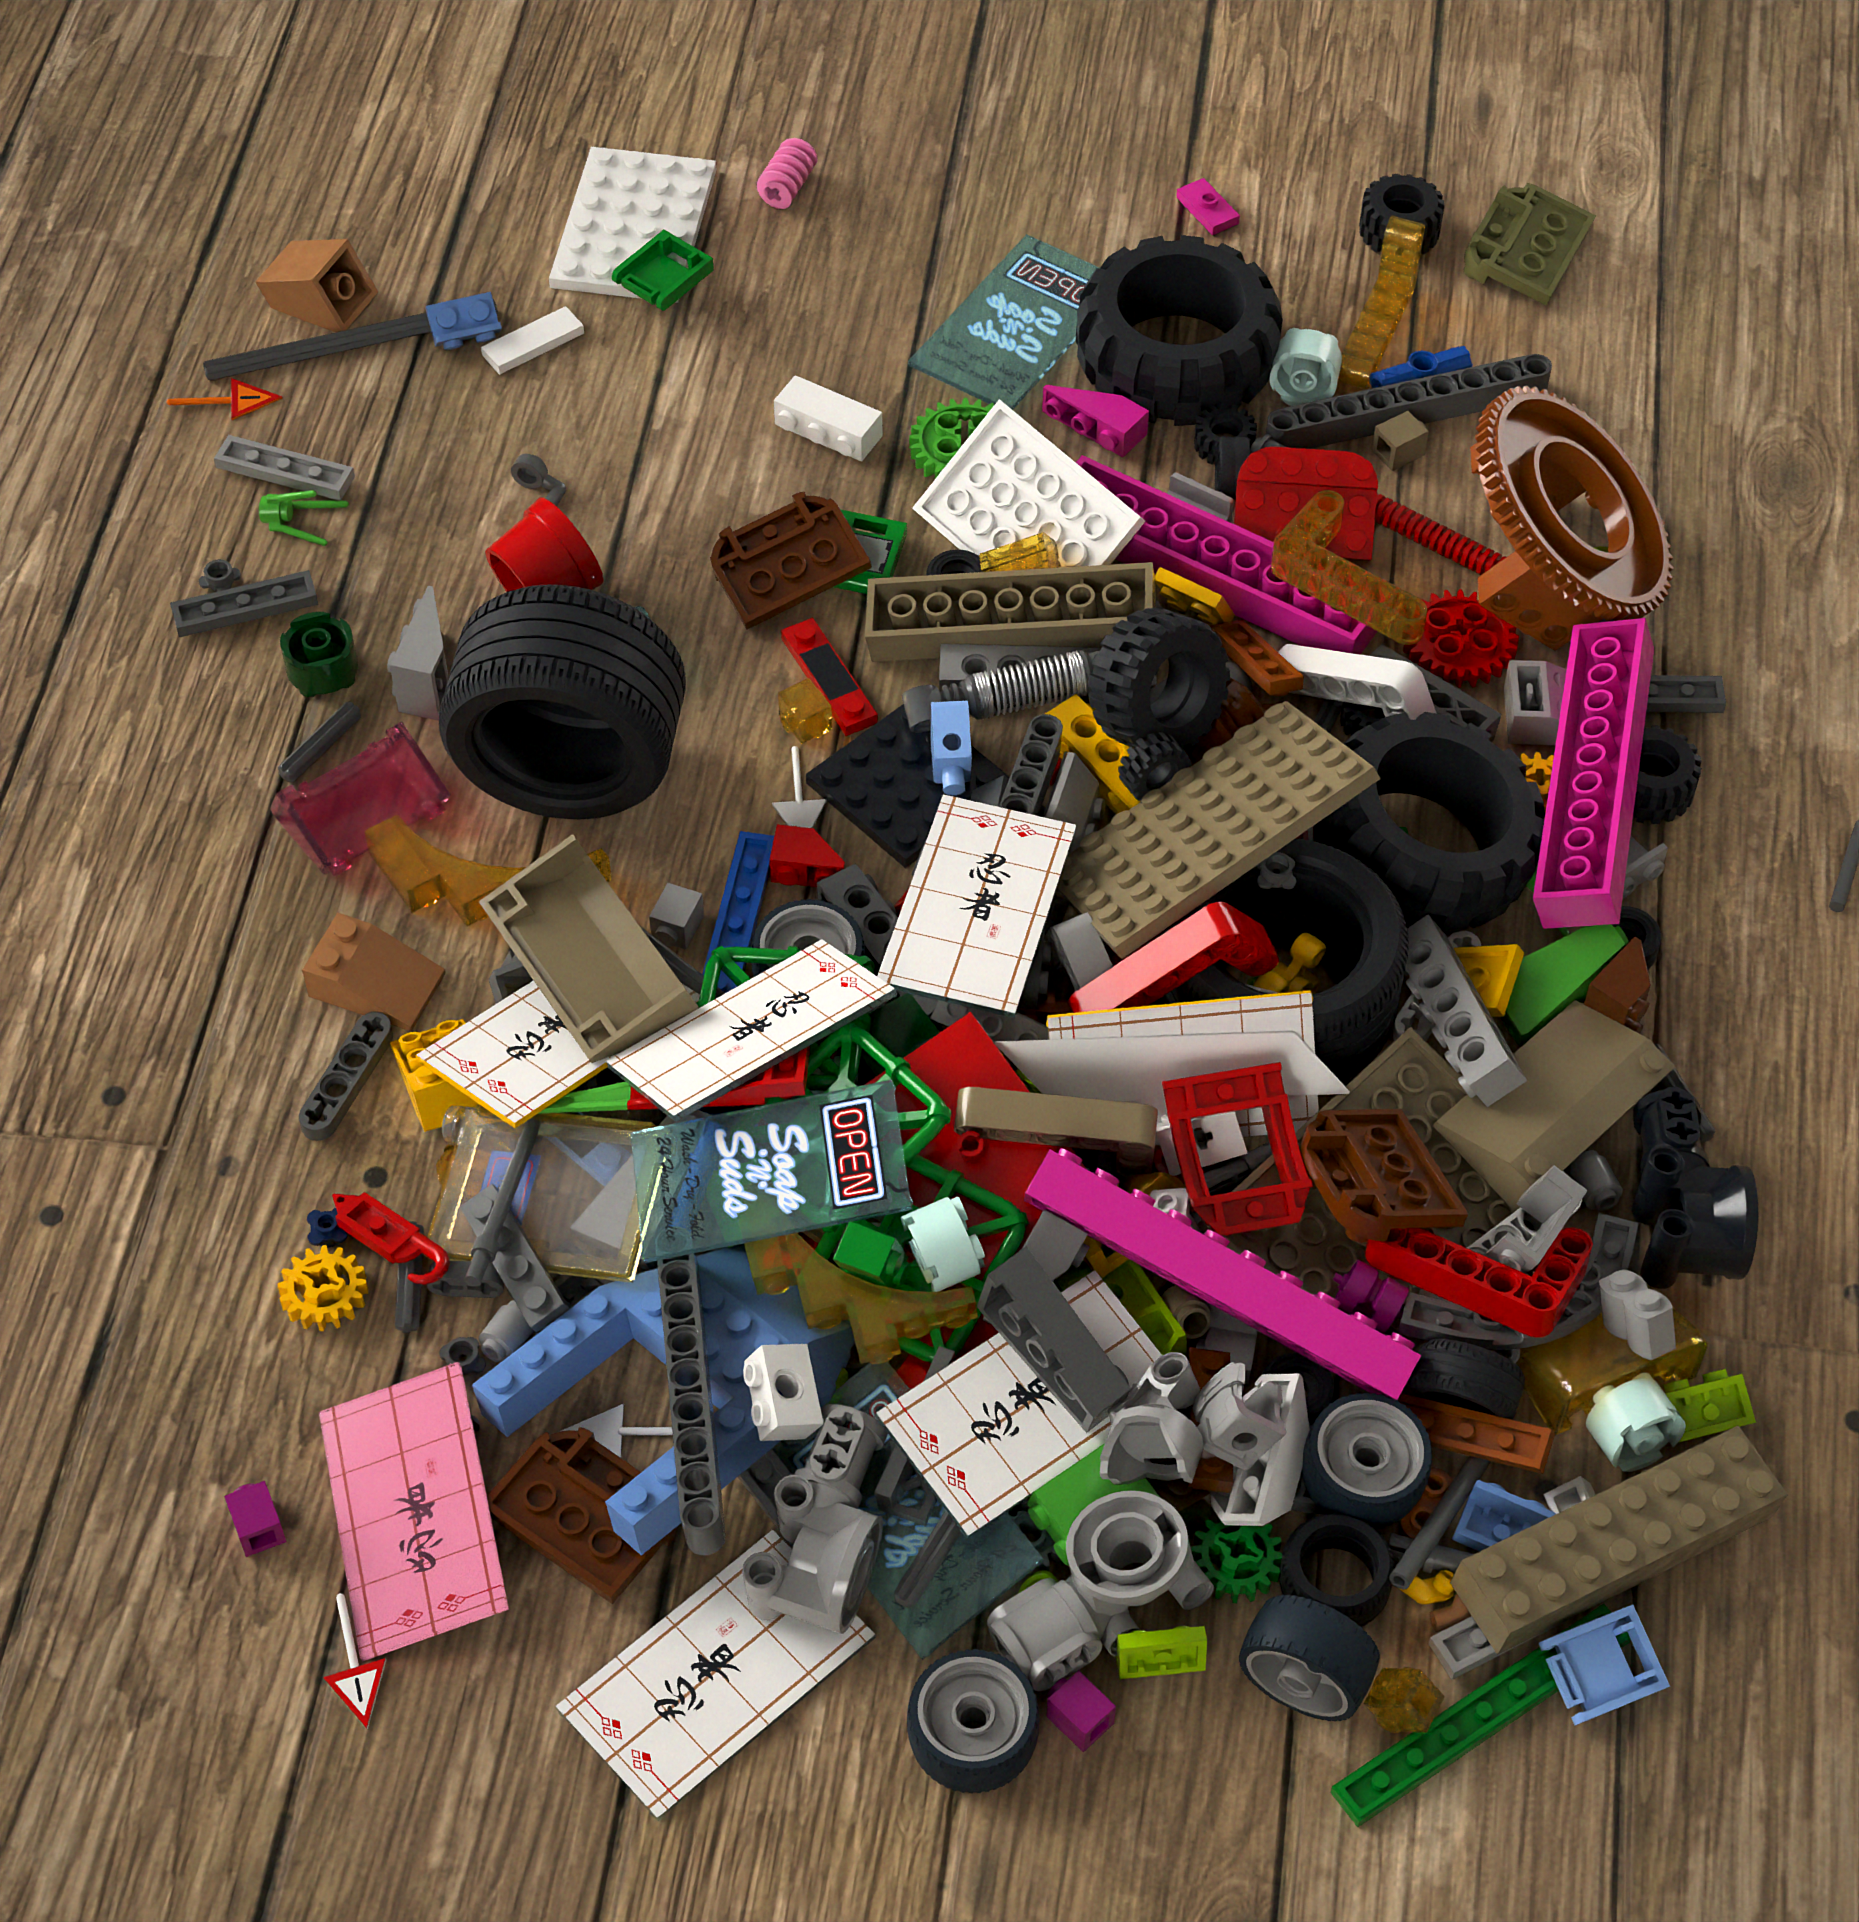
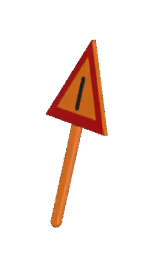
M231 378V397L168 399L167 404H231V419L234 420L283 399V397Z

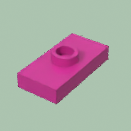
M1204 178L1177 189L1176 198L1211 235L1239 224L1240 215Z

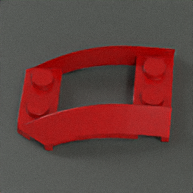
M1281 1062L1162 1082L1176 1156L1191 1206L1213 1232L1221 1236L1299 1223L1305 1209L1304 1204L1311 1187H1313L1312 1180L1309 1179L1297 1142L1288 1097L1284 1091ZM1262 1107L1271 1151L1282 1184L1210 1196L1196 1147L1191 1119Z

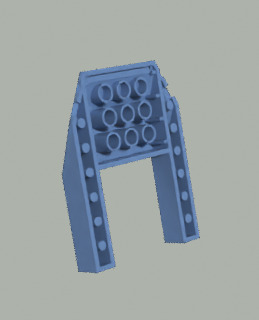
M756 1239L728 1248V1246L696 1255L700 1274L712 1404L719 1409L714 1413L721 1490L781 1441H760L757 1426L754 1425L751 1417L753 1404L750 1389L746 1385L743 1376L744 1361L761 1345L807 1344L820 1408H822L831 1400L836 1390L835 1382L842 1368H846L851 1357L850 1349L857 1343L863 1330L814 1303L808 1298L807 1294L801 1293L799 1282L790 1279L787 1273L774 1274L764 1269V1260L769 1249ZM658 1267L599 1286L473 1383L472 1387L481 1415L506 1437H509L633 1338L666 1365ZM777 1389L778 1393L783 1396L781 1391ZM674 1446L605 1501L614 1532L641 1556L682 1523L679 1511Z

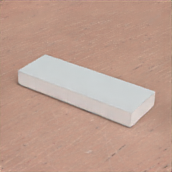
M565 306L482 346V356L500 375L584 334V326Z

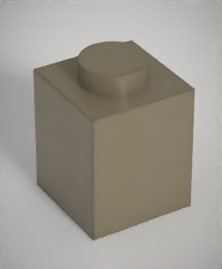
M1406 411L1375 426L1372 451L1394 471L1425 455L1429 431L1423 422L1418 421L1409 411Z

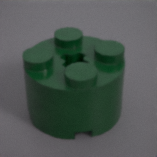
M311 612L295 618L290 623L291 628L288 629L285 635L283 632L280 637L286 673L292 685L299 689L300 694L305 697L328 694L342 688L351 687L355 682L358 659L349 624L342 618H340V621L331 618L330 613Z

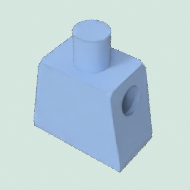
M968 701L931 702L930 740L933 779L935 783L943 784V792L945 794L959 795L965 791V782L971 780L972 753Z

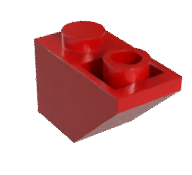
M777 824L769 859L771 882L787 886L817 887V882L845 869L843 859L814 828Z

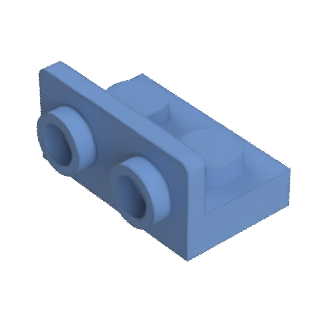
M491 292L425 307L435 347L443 345L444 350L464 346L463 341L476 338L477 343L496 339L495 333H500L502 329L501 323L498 322Z

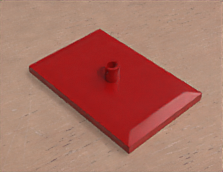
M969 1012L904 1057L910 1064L911 1071L936 1092L951 1110L950 1122L943 1127L940 1133L918 1155L949 1171L956 1169L964 1173L965 1179L1004 1198L1019 1208L1021 1212H1025L1029 1224L1025 1226L1026 1230L1023 1240L1016 1251L1017 1253L1023 1248L1043 1212L1024 1201V1197L1049 1149L1056 1153L1059 1152L1060 1148L1066 1149L1073 1154L1075 1152L1071 1147L983 1139L975 1131H966L961 1135L954 1131L958 1091L961 1088L980 1087L1030 1092L974 1015ZM885 1071L859 1089L865 1093L885 1074ZM901 1083L878 1104L887 1114L921 1111L928 1108ZM921 1128L892 1131L880 1143L888 1142L889 1145L902 1147ZM1081 1162L1080 1166L1086 1169L1084 1164ZM906 1166L899 1172L900 1177L898 1179L901 1189L907 1187L909 1191L902 1192L903 1196L909 1203L918 1208L933 1203L943 1186ZM958 1193L954 1194L951 1198L959 1197L968 1217V1220L965 1221L967 1228L1003 1217ZM1008 1231L979 1239L985 1257L982 1258L985 1267L980 1268L981 1273L974 1276L980 1281L982 1280Z

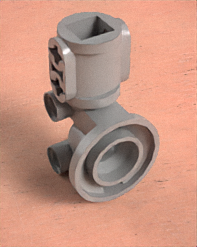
M828 1404L822 1406L821 1413L824 1424L819 1427L804 1467L797 1469L794 1475L781 1479L775 1487L774 1496L780 1532L786 1540L794 1543L787 1566L781 1565L776 1556L770 1553L758 1552L746 1559L743 1564L742 1574L749 1610L755 1617L761 1620H771L781 1614H785L844 1634L854 1620L868 1587L876 1562L883 1528L882 1517L858 1509L862 1500L859 1489L874 1451L882 1449L888 1433L878 1420L867 1413L849 1406ZM846 1421H851L853 1430L842 1426Z
M1115 1492L1089 1504L1072 1523L1066 1541V1555L1071 1570V1575L1068 1579L1056 1582L1053 1578H1046L1036 1582L998 1606L989 1615L987 1626L1000 1655L1003 1658L1009 1659L1016 1667H1019L1025 1673L1027 1679H1029L1034 1691L1040 1692L1051 1688L1061 1678L1069 1677L1092 1662L1100 1654L1102 1644L1111 1655L1117 1656V1635L1140 1630L1130 1617L1129 1606L1145 1605L1169 1590L1184 1610H1192L1208 1600L1214 1590V1585L1193 1560L1185 1523L1171 1504L1147 1492ZM1131 1563L1144 1564L1133 1570H1121Z

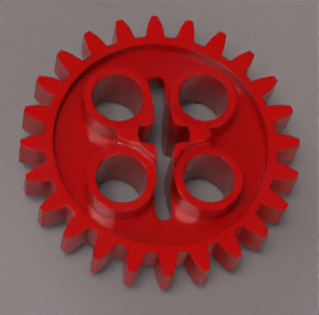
M1459 589L1457 596L1453 597L1448 590H1444V595L1441 599L1436 594L1431 593L1429 602L1420 599L1418 608L1411 607L1409 617H1405L1401 641L1404 642L1403 653H1409L1408 660L1413 663L1419 662L1418 665L1429 670L1436 676L1443 677V680L1448 683L1450 679L1455 680L1457 687L1461 688L1463 681L1468 680L1472 687H1476L1477 679L1479 678L1486 684L1490 683L1491 674L1500 678L1503 669H1508L1509 660H1515L1519 635L1516 634L1517 628L1499 619L1494 613L1479 605L1477 592L1474 591L1470 597H1465L1463 590Z

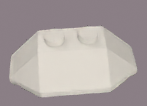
M1262 1374L1254 1383L1256 1387L1242 1397L1243 1402H1245L1255 1391L1269 1381L1281 1385L1282 1404L1280 1405V1419L1285 1424L1286 1435L1275 1443L1248 1470H1243L1233 1465L1234 1483L1230 1493L1210 1491L1211 1507L1224 1525L1263 1526L1291 1510L1303 1467L1304 1445L1310 1431L1304 1383L1300 1374Z

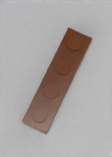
M1237 620L1210 625L1211 630L1216 632L1223 644L1221 647L1225 648L1227 655L1269 695L1285 696L1291 691L1303 689L1304 676L1245 621Z
M1400 1394L1397 1401L1406 1405L1408 1409L1410 1408L1417 1415V1418L1422 1421V1425L1425 1426L1426 1432L1429 1435L1431 1447L1541 1474L1544 1473L1555 1437L1552 1429Z

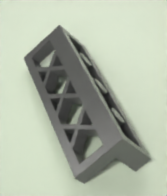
M1383 644L1369 655L1406 661L1415 665L1424 676L1437 714L1449 715L1450 723L1464 728L1469 723H1472L1492 734L1490 741H1494L1501 713Z
M939 1346L924 1381L955 1362V1351ZM898 1441L875 1490L878 1510L926 1526L939 1496L932 1487L928 1488V1481ZM913 1471H915L917 1477L910 1479ZM921 1485L926 1498L920 1511L899 1504L904 1492Z

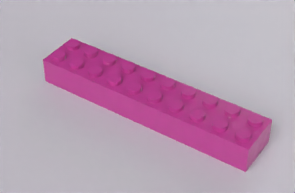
M1084 455L1077 460L1076 463L1145 520V523L1115 558L1116 560L1124 564L1153 562L1154 575L1162 567L1223 596L1234 615L1300 646L1361 655L1383 625L1388 594Z
M1646 618L1573 625L1533 901L1543 929L1619 924L1654 655V646Z
M1060 1148L1059 1152L1056 1153L1049 1149L1025 1193L1024 1201L1042 1211L1044 1209L1088 1233V1237L1368 1393L1381 1394L1395 1401L1398 1400L1421 1357L1420 1354L1413 1351L1415 1346L1413 1342L1394 1332L1392 1335L1387 1336L1375 1330L1378 1323L1359 1312H1355L1354 1315L1342 1312L1338 1309L1341 1304L1339 1301L1320 1291L1314 1295L1301 1289L1304 1282L1281 1270L1280 1274L1278 1273L1277 1275L1264 1268L1266 1261L1247 1250H1244L1241 1254L1227 1248L1230 1241L1208 1229L1204 1234L1190 1227L1193 1221L1187 1216L1173 1209H1170L1168 1214L1153 1207L1156 1200L1142 1191L1133 1189L1131 1194L1117 1187L1119 1180L1099 1168H1097L1095 1173L1088 1171L1080 1166L1082 1159L1070 1151Z

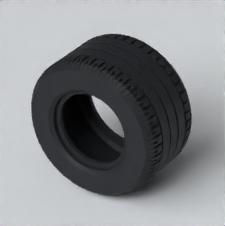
M535 585L509 591L482 604L463 627L439 712L441 740L448 755L467 779L488 795L507 805L533 814L560 819H594L614 815L646 800L655 792L666 775L686 690L683 662L671 640L650 618L617 598L594 590L567 585Z
M1295 838L1277 851L1288 855L1295 861L1292 874L1296 878V885L1292 889H1284L1283 887L1261 888L1257 884L1260 870L1255 866L1166 928L1165 932L1211 903L1226 902L1263 925L1273 947L1291 949L1294 941L1302 933H1309L1321 940L1326 946V952L1320 963L1330 972L1336 985L1325 991L1312 994L1315 1054L1343 1083L1344 1080L1355 1076L1373 1061L1384 1047L1393 1030L1408 959V931L1402 909L1387 884L1372 869L1368 868L1360 860L1355 859V857L1332 846L1316 841ZM1220 959L1161 997L1160 1003L1172 1004L1266 995L1267 993L1255 990L1237 980L1226 970L1229 963Z

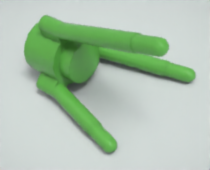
M315 490L267 494L260 499L259 518L262 523H269V531L283 532L326 546L328 543L326 539L284 525V523L292 520L293 509L348 507L349 503L347 501L335 500L292 501L315 497L317 495Z

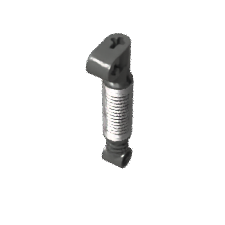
M1076 650L1075 652L1072 651V653L1067 652L1066 658L1060 654L1058 660L1057 656L1054 655L1053 661L1048 657L1045 663V660L1042 658L1040 664L1035 659L1034 665L1029 661L1028 667H1026V664L1023 662L1021 668L1016 664L1015 670L1010 665L1009 671H1007L1006 667H1003L1002 673L999 668H997L996 674L991 669L990 679L986 671L984 673H973V675H967L964 681L959 682V687H957L956 683L950 684V689H948L947 685L941 687L942 691H939L938 687L934 685H921L911 688L902 694L911 732L915 733L930 731L931 702L968 701L969 717H973L976 720H984V718H992L994 713L999 716L1000 713L1005 715L1007 711L1011 713L1013 709L1017 712L1020 708L1022 710L1026 707L1030 709L1032 705L1037 707L1038 704L1041 706L1044 703L1049 705L1051 701L1053 703H1056L1057 700L1062 702L1064 698L1067 700L1075 694L1079 697L1087 696L1089 693H1092V687L1088 685L1089 674H1093L1095 666L1092 664L1094 655H1099L1101 650L1087 653L1084 650Z

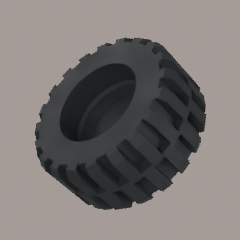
M1147 608L1128 615L1127 621H1119L1112 628L1114 632L1104 637L1100 643L1102 649L1099 655H1094L1092 664L1095 666L1093 674H1089L1088 685L1092 687V693L1088 694L1090 706L1095 708L1093 716L1108 737L1129 747L1136 748L1138 746L1137 740L1142 738L1145 742L1147 741L1148 734L1153 733L1157 737L1158 732L1166 736L1168 734L1172 736L1183 750L1184 748L1189 749L1199 743L1198 738L1200 736L1204 737L1211 731L1213 720L1219 719L1223 711L1220 709L1222 701L1227 700L1229 690L1226 688V681L1230 680V670L1225 665L1229 660L1225 648L1221 647L1223 645L1221 639L1207 624L1166 609ZM1168 658L1169 672L1166 685L1159 698L1150 706V688L1158 668Z

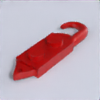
M365 1192L359 1196L332 1194L338 1213L335 1216L338 1227L392 1264L408 1262L420 1254H424L436 1263L435 1268L427 1274H408L407 1278L409 1281L422 1285L431 1284L440 1280L448 1272L450 1266L448 1253L443 1247L422 1234L418 1227Z

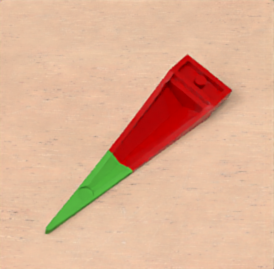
M809 1038L688 1108L766 1105L771 1097L787 1099L805 1095L810 1054ZM626 1081L568 1093L540 1113L665 1108L634 1083Z

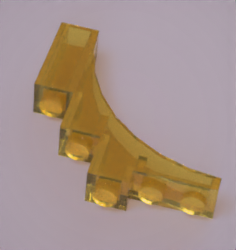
M398 815L364 831L369 854L411 913L423 907H429L437 900L445 897L466 926L489 918L479 901L526 868L489 866L455 857L435 848L415 834ZM600 848L588 853L587 855L606 881H612L609 857L604 850Z
M772 1180L767 1181V1188H774ZM758 1184L743 1187L744 1191L757 1196L755 1201L733 1196L748 1206L746 1211L737 1213L757 1295L763 1293L776 1295L785 1292L790 1286L798 1285L809 1329L816 1327L818 1329H830L839 1325L841 1321L849 1319L860 1364L867 1362L881 1364L891 1360L894 1355L901 1354L898 1338L905 1336L910 1339L920 1338L927 1335L932 1329L944 1326L958 1328L968 1324L971 1319L978 1318L972 1287L942 1292H919L874 1285L845 1273L821 1257L797 1233L785 1212L777 1205L776 1195L766 1193L765 1189H759Z

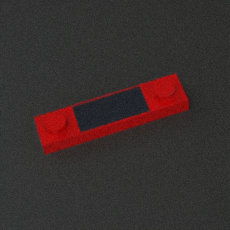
M813 617L781 630L782 641L845 736L873 726L878 722L877 712Z

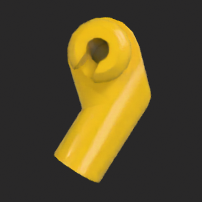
M1441 1570L1435 1577L1420 1579L1416 1576L1407 1589L1400 1590L1422 1605L1444 1602L1455 1594V1590L1450 1584L1454 1574L1447 1570Z

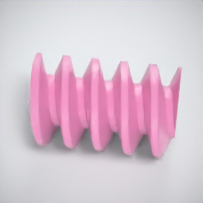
M797 138L786 139L781 143L779 149L775 152L757 181L759 195L767 204L777 209H786L791 205L817 163V154L814 148L806 141Z

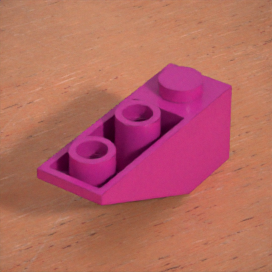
M1045 385L1043 387L1042 412L1121 457H1124L1147 435L1149 410L1122 395Z

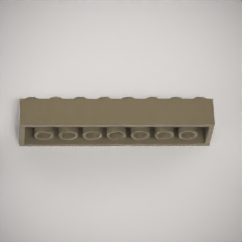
M1153 562L868 579L865 639L871 661L940 658L941 644L1102 648L1100 643L1106 635H1111L1114 632L1112 628L1119 621H1127V616L1138 610L1143 611L1147 608H1156L1157 588Z
M1736 1426L1461 1560L1450 1584L1498 1655L1772 1518L1788 1494L1740 1427Z

